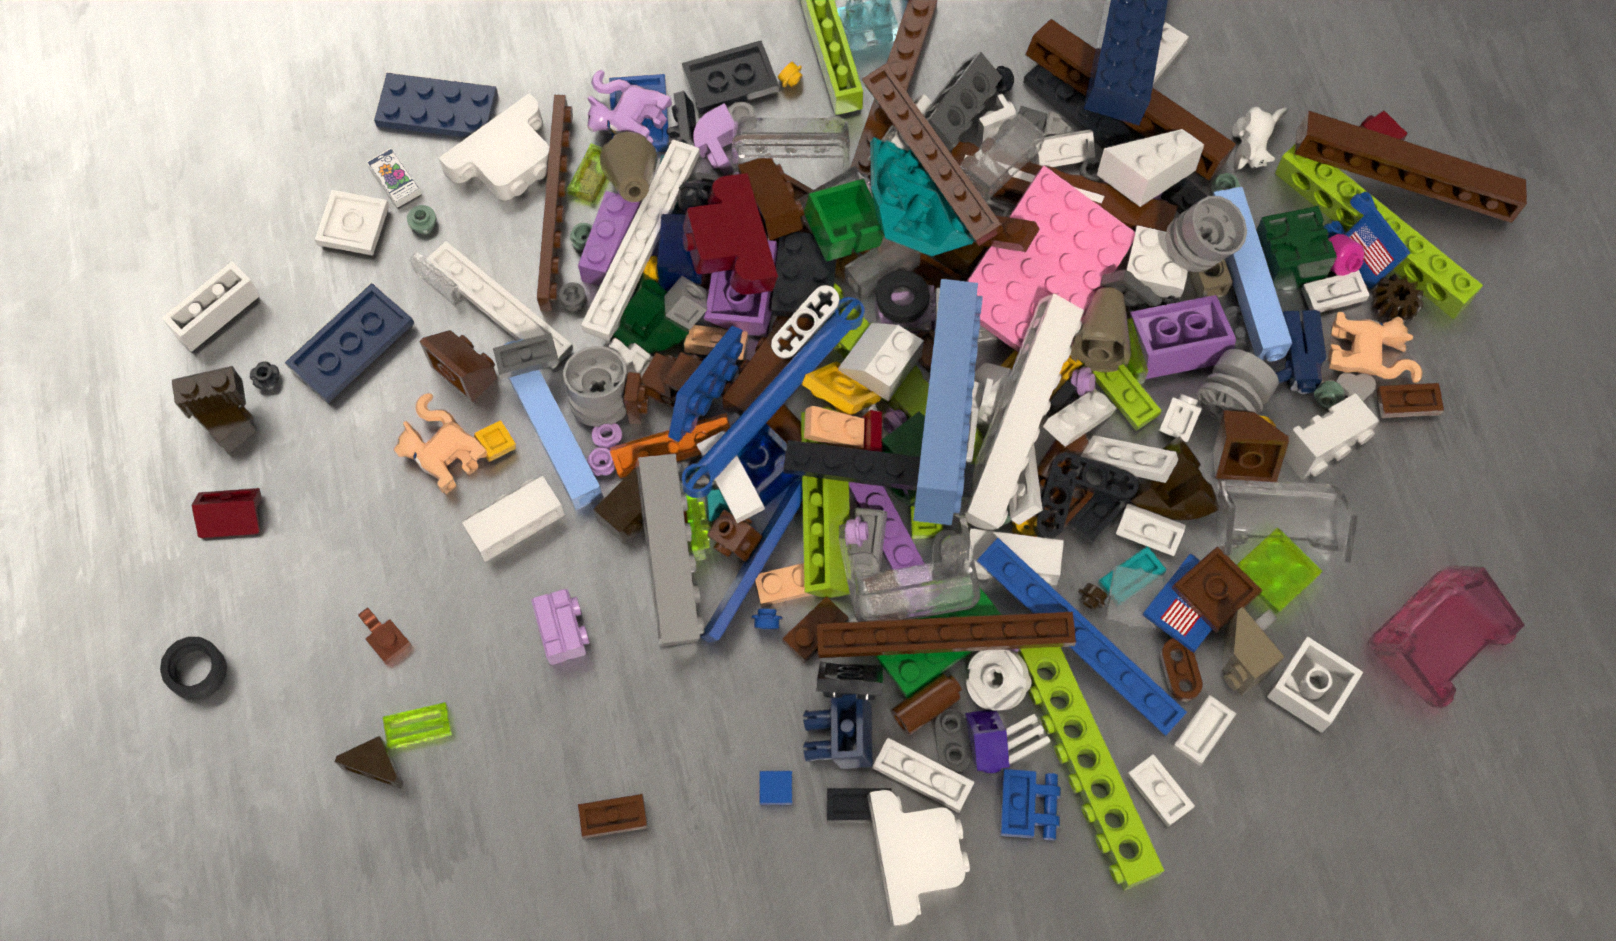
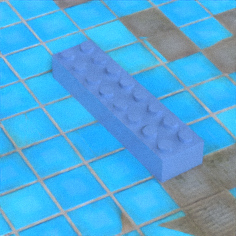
M941 279L913 521L952 525L953 513L960 514L964 487V469L967 458L966 449L970 429L969 420L973 399L972 390L974 387L978 350L977 341L983 296L977 295L978 283Z

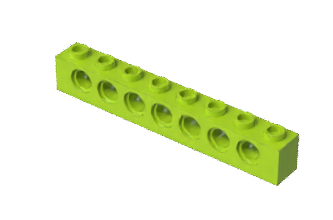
M1295 144L1281 157L1275 174L1311 204L1319 206L1320 211L1332 221H1339L1344 231L1348 232L1364 216L1353 208L1350 200L1354 195H1360L1366 190L1340 169L1295 155ZM1372 196L1376 209L1411 252L1393 271L1401 277L1407 275L1408 282L1410 283L1418 281L1416 289L1424 291L1423 295L1454 320L1473 301L1483 285Z
M1061 647L1018 649L1017 653L1026 663L1032 682L1028 690L1029 697L1034 705H1039L1043 716H1041L1043 728L1047 734L1052 733L1057 744L1054 746L1055 754L1061 764L1065 763L1070 775H1067L1072 791L1075 794L1078 792L1084 803L1081 805L1082 813L1088 824L1093 823L1097 835H1095L1096 844L1102 854L1106 853L1111 862L1109 872L1116 885L1121 884L1123 891L1159 877L1165 870ZM1042 668L1048 669L1053 674V678L1044 680L1039 677L1037 670ZM1060 697L1066 702V707L1057 709L1051 704L1050 699ZM1064 727H1076L1080 736L1078 738L1068 737L1064 732ZM1079 755L1089 756L1093 761V767H1082L1078 763L1077 757ZM1094 784L1102 785L1107 791V796L1104 798L1096 797L1091 791V786ZM1105 815H1116L1120 819L1121 826L1119 828L1108 826L1105 821ZM1119 845H1130L1135 852L1134 858H1124L1119 852Z

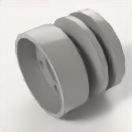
M1208 196L1175 217L1167 227L1165 239L1167 249L1176 263L1191 272H1204L1240 250L1246 240L1247 228L1239 208L1230 200L1221 196Z
M602 346L583 348L574 353L565 364L563 377L570 409L576 419L585 425L600 427L603 424L612 425L627 414L624 403L628 376L626 364L621 355L611 348Z
M1229 349L1223 353L1215 365L1213 374L1208 375L1205 383L1200 387L1197 399L1203 409L1220 422L1224 410L1255 412L1259 415L1263 409V404L1268 402L1276 390L1279 381L1273 369L1262 359L1243 350Z

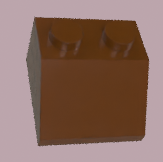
M448 330L423 337L419 341L430 367L471 402H474L497 379L494 361L484 352L478 354L473 349L474 345L464 335L458 337L454 332Z
M1224 410L1213 449L1215 479L1277 483L1289 444V437L1255 412Z

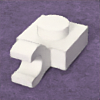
M614 338L612 342L607 340L603 346L611 348L621 355L626 364L627 375L628 372L640 373L642 378L653 359V356L636 343L630 344L627 348L621 341Z

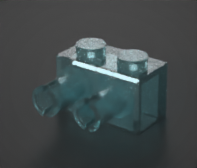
M847 0L845 7L837 8L850 50L859 51L865 47L878 44L885 45L895 40L898 23L891 0H873L864 3L862 0H854L853 5L851 0Z

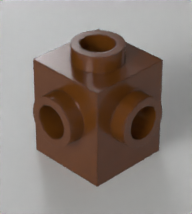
M723 510L721 515L714 520L711 530L707 534L709 538L716 542L713 547L715 550L728 558L732 553L745 562L748 561L763 538L759 532L750 526L753 521L747 518L737 523L734 516L726 510Z

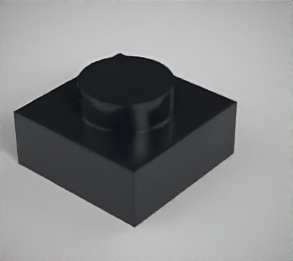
M1066 381L1050 401L1051 405L1046 415L1051 417L1076 401L1074 395L1077 387Z

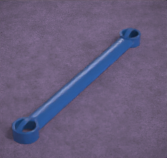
M853 297L842 298L834 314L697 464H692L685 468L682 473V488L688 496L702 498L708 495L712 490L713 481L802 384L805 375L812 372L850 330L861 326L865 308L858 299ZM842 308H845V310L842 312V314L839 315V311H840ZM853 308L859 312L860 316L857 319L846 320ZM691 474H694L692 478L689 480V482L686 483L687 478ZM702 475L709 479V483L704 488H693Z

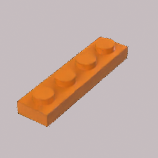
M724 413L697 421L692 433L687 432L679 442L669 438V430L610 447V454L620 479L626 477L636 467L639 457L676 454V461H681L701 455L697 446L698 443L722 431L726 432L731 426L727 414Z

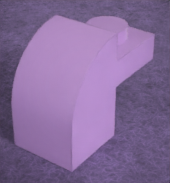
M724 103L700 118L694 130L695 147L699 148L702 159L706 156L708 157L714 170L720 168L724 176L734 172L723 147L740 139L742 136Z

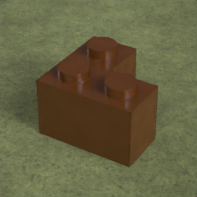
M680 352L678 358L656 353L641 378L642 384L647 385V397L674 409L677 392L703 362V359L693 354L688 356Z

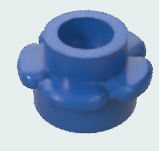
M758 609V615H752L751 617L754 619V628L779 629V620L783 619L782 616L777 615L776 609Z

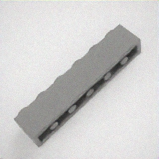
M676 454L639 457L636 462L659 647L696 643L700 639V634H704V623L702 615H697L695 603H700L698 584H693L691 572H696L694 554H689L687 542L692 541L690 523L684 522L683 511L688 510L686 493H681L679 481H682L683 466L681 462L677 463Z

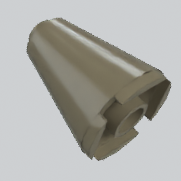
M630 131L618 133L602 147L600 154L601 169L626 201L639 202L647 196L658 161L656 149L640 133Z
M1105 287L1095 292L1082 319V326L1071 342L1070 347L1072 351L1070 355L1076 363L1077 359L1085 363L1084 367H1089L1092 371L1114 372L1118 370L1119 365L1125 363L1126 366L1130 360L1131 347L1124 295L1114 287Z

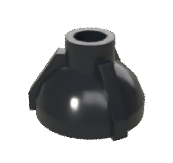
M700 180L683 182L678 188L680 190L678 193V204L683 213L686 215L690 207L708 205L713 185ZM702 190L706 191L708 196H706Z

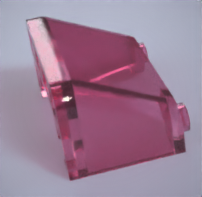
M1452 565L1441 569L1433 575L1369 638L1367 643L1373 653L1424 702L1431 707L1442 709L1454 700L1456 687L1451 681L1488 644L1507 645L1511 643L1525 624L1484 567Z

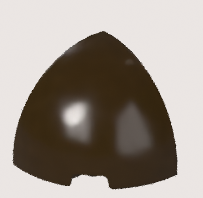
M1180 436L1163 448L1164 450L1176 452L1178 462L1166 483L1139 477L1137 479L1138 490L1131 497V501L1137 507L1171 520L1198 519L1219 510L1211 483L1204 479L1199 470L1200 462Z

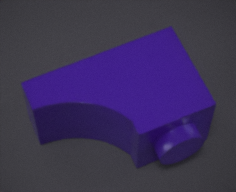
M984 710L965 713L972 759L977 771L996 773L1001 771V768H1009L1007 730L998 712Z

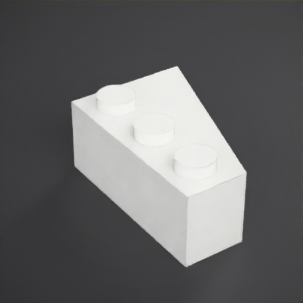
M1180 129L1104 148L1097 175L1141 207L1196 171L1204 144L1191 134Z
M1355 393L1332 406L1329 412L1322 417L1316 415L1311 418L1310 422L1312 424L1303 430L1300 426L1292 429L1288 436L1289 444L1284 459L1301 480L1310 474L1316 477L1329 466L1327 463L1333 458L1337 461L1341 460L1351 452L1352 449L1350 447L1357 442L1362 445L1375 435L1373 429L1378 424L1379 419Z

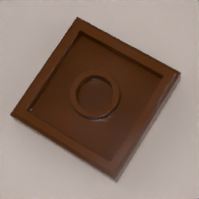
M1218 546L1172 586V590L1216 633L1231 621L1237 610L1241 607L1246 608L1263 591Z

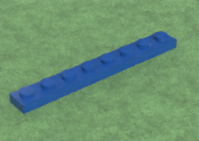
M999 538L976 560L983 569L1032 614L1073 612L1076 644L1075 646H1069V648L1164 736L1187 713L1186 710Z

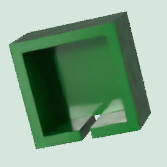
M864 179L809 193L804 214L826 262L851 255L853 248L858 253L881 245L884 234L877 220L873 198Z

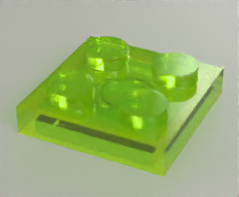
M1278 527L1237 564L1263 590L1259 597L1276 614L1283 610L1323 572Z

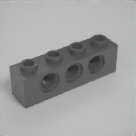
M982 52L967 59L960 65L923 114L949 151L960 142L959 135L971 127L973 124L971 119L985 108L984 101L996 93L997 88L995 86L1002 78Z

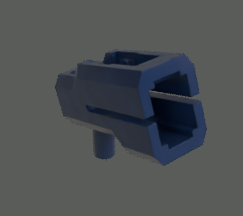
M1303 310L1301 312L1302 321H1300L1299 311H1284L1283 316L1292 345L1286 354L1285 369L1275 374L1278 377L1279 384L1289 380L1290 390L1298 391L1300 394H1309L1314 392L1322 382L1321 367L1327 358L1320 311Z

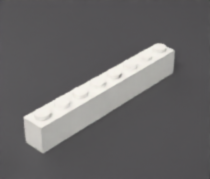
M1055 293L1039 300L975 461L971 497H962L960 514H954V516L981 530L999 529L1007 518L1008 511L1006 509L1010 499L1015 496L1019 484L1017 481L1020 473L1029 462L1028 453L1030 447L1039 436V424L1050 408L1051 402L1049 399L1052 391L1061 380V374L1059 373L1062 365L1069 358L1072 351L1070 345L1073 337L1082 326L1080 319L1084 310Z

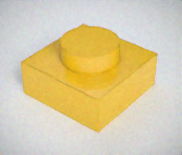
M501 420L474 433V438L487 451L486 458L488 462L516 449V443Z

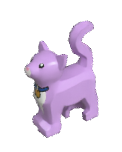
M602 70L597 71L592 77L591 82L594 90L603 94H610L621 90L623 93L617 106L611 111L594 97H588V101L591 104L588 112V129L591 132L610 131L615 135L629 131L640 133L652 144L654 141L649 136L650 131L641 123L645 118L653 121L656 128L662 129L667 121L662 110L672 105L671 97L658 91L644 89L638 85H631L629 82L619 79L604 84L602 80L605 72Z

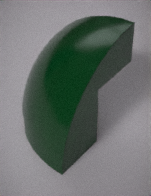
M642 273L610 341L612 342L616 338L627 348L630 344L636 343L647 353H654L678 344L689 334V329L666 317L665 295L668 292L651 277Z

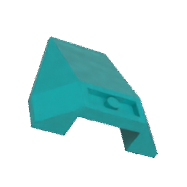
M873 137L870 141L871 191L877 220L885 239L930 256L972 244L974 242L973 238L911 150H903L891 141L886 140L884 142Z

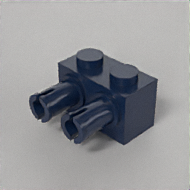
M856 694L843 695L841 698H831V709L804 711L803 717H807V719H803L806 731L831 728V740L804 742L803 748H807V750L803 751L806 762L832 759L841 769L873 767L872 705L868 700L857 699Z

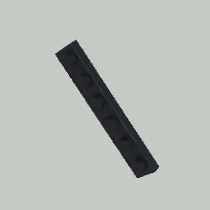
M788 440L783 470L785 474L917 491L920 457ZM966 463L962 497H971L975 464Z

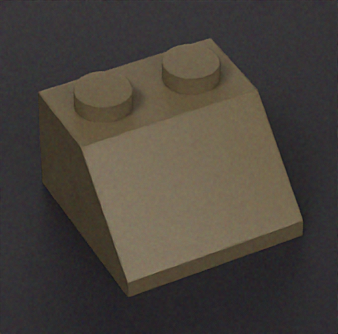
M1244 607L1237 610L1225 628L1221 667L1226 684L1232 690H1237L1242 696L1268 677L1284 659V655Z

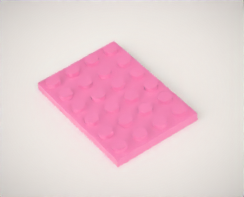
M1043 166L1038 171L1009 216L1010 218L1036 221L1040 228L1028 250L1021 252L991 246L987 249L966 281L978 283L977 295L983 296L980 325L1017 352L1021 348L1039 300L1055 293L1083 309L1084 312L1080 319L1082 321L1095 292L1104 288L1100 285L1103 274L1115 272L1132 245L1135 231L1046 166Z

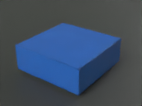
M760 771V805H792V771Z

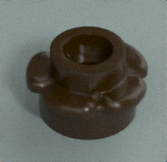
M1086 583L1083 589L1078 590V593L1081 595L1079 601L1085 607L1093 611L1097 607L1104 608V602L1108 595L1102 589L1091 583Z

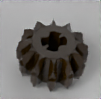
M1395 273L1389 279L1383 278L1378 283V287L1372 292L1374 300L1371 308L1379 309L1377 318L1386 316L1388 317L1387 322L1395 317L1402 318L1403 323L1406 320L1411 321L1415 319L1418 314L1417 312L1423 307L1424 302L1421 299L1424 291L1416 289L1418 281L1408 282L1407 275L1403 276L1401 280Z

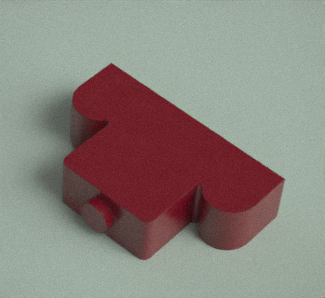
M748 173L719 177L713 183L708 205L688 208L683 223L685 232L683 234V244L685 250L690 251L695 272L697 274H707L733 270L730 284L737 293L743 295L773 291L778 275Z

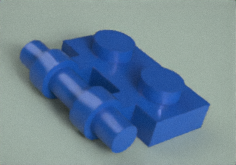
M1003 770L1000 836L1033 838L1035 826L1043 827L1044 840H1056V828L1060 827V816L1057 815V799L1061 798L1058 774H1045V785L1036 784V771ZM1036 797L1044 798V814L1035 813Z

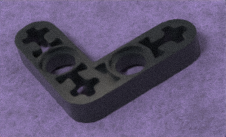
M1060 453L1051 461L1041 494L1042 511L1037 513L1034 519L1033 529L1038 537L1054 539L1061 534L1075 487L1117 501H1125L1136 494L1138 490L1137 478L1130 472L1072 453ZM1065 460L1068 462L1067 467L1077 470L1080 465L1083 468L1079 473V478L1076 479L1077 472L1068 471L1064 475L1061 473L1062 468L1058 464ZM1089 469L1099 471L1102 477L1100 484L1092 485L1087 481L1086 473ZM1124 479L1126 481L1125 485L1130 487V490L1121 493L1120 487L1110 484L1107 489L1105 486L1108 480L1119 483ZM1058 488L1064 493L1065 497L1062 504L1051 502L1049 499L1050 489ZM1051 511H1060L1061 514L1055 513L1051 524L1056 526V529H1052L1049 533L1046 532V526L1042 525L1041 522H1045L1049 518Z

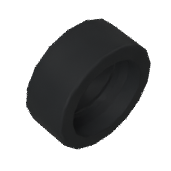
M186 637L177 640L167 648L160 665L163 682L176 695L187 700H200L212 695L223 683L227 669L224 655L213 643L202 637ZM194 651L206 653L212 663L207 677L193 686H186L180 683L175 674L180 660L188 653Z

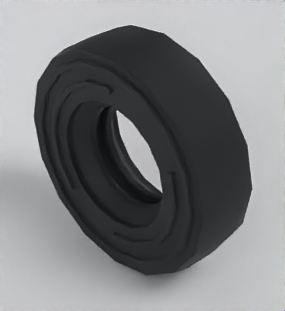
M906 270L894 271L886 275L879 283L876 293L877 306L883 316L892 322L902 324L913 322L920 318L927 310L930 299L928 285L923 278L914 272ZM902 287L908 288L914 294L913 302L907 306L895 304L891 298L894 290Z

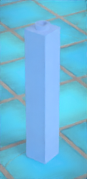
M1243 187L1216 191L1213 193V196H1221L1230 200L1239 208L1246 223L1247 235L1245 243L1239 251L1225 258L1233 281L1234 290L1254 354L1262 360L1267 359L1269 362L1280 360L1286 356L1292 341Z
M510 341V342H508V343H506V344H504V345H507V344H510V343H514V342H518V341ZM540 370L509 377L508 379L575 509L578 510L603 498L601 487Z

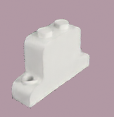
M530 93L439 157L446 176L454 183H463L471 177H478L500 200H510L514 196H519L536 180L546 177L549 146L536 132L543 122L536 99Z
M888 790L870 792L867 798L891 928L907 925L917 915H921L918 895L954 889L964 881L965 872H970L967 853H961L959 839H963L962 824L960 819L955 820L953 813L947 808L939 807L903 813L899 796H895Z

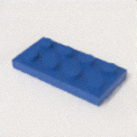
M732 325L677 392L669 438L679 442L687 432L692 433L697 424L698 417L707 414L714 398L718 399L721 396L725 383L733 381L738 371V366L735 365V362L743 349V343H740L742 329Z

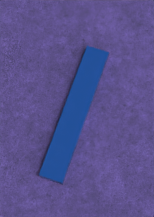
M802 480L792 483L762 532V540L748 561L742 565L704 628V634H701L700 638L710 643L720 640L803 502Z

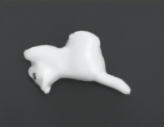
M1253 107L1247 112L1246 117H1241L1235 122L1232 128L1233 137H1239L1242 141L1235 154L1234 165L1236 169H1242L1246 163L1251 168L1266 167L1267 162L1275 160L1274 156L1267 151L1266 145L1274 126L1288 112L1286 107L1278 109L1272 116L1270 113L1262 111L1260 107Z

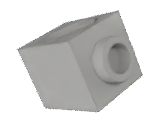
M683 276L678 279L665 295L666 317L689 330L707 311L706 290Z

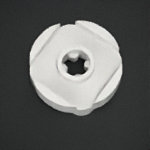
M1011 649L979 651L971 659L968 666L970 672L969 679H966L967 690L973 701L985 709L998 711L1014 708L1023 700L1032 684L1026 663L1018 653ZM995 671L1002 673V685H993L992 681L995 679L993 673Z

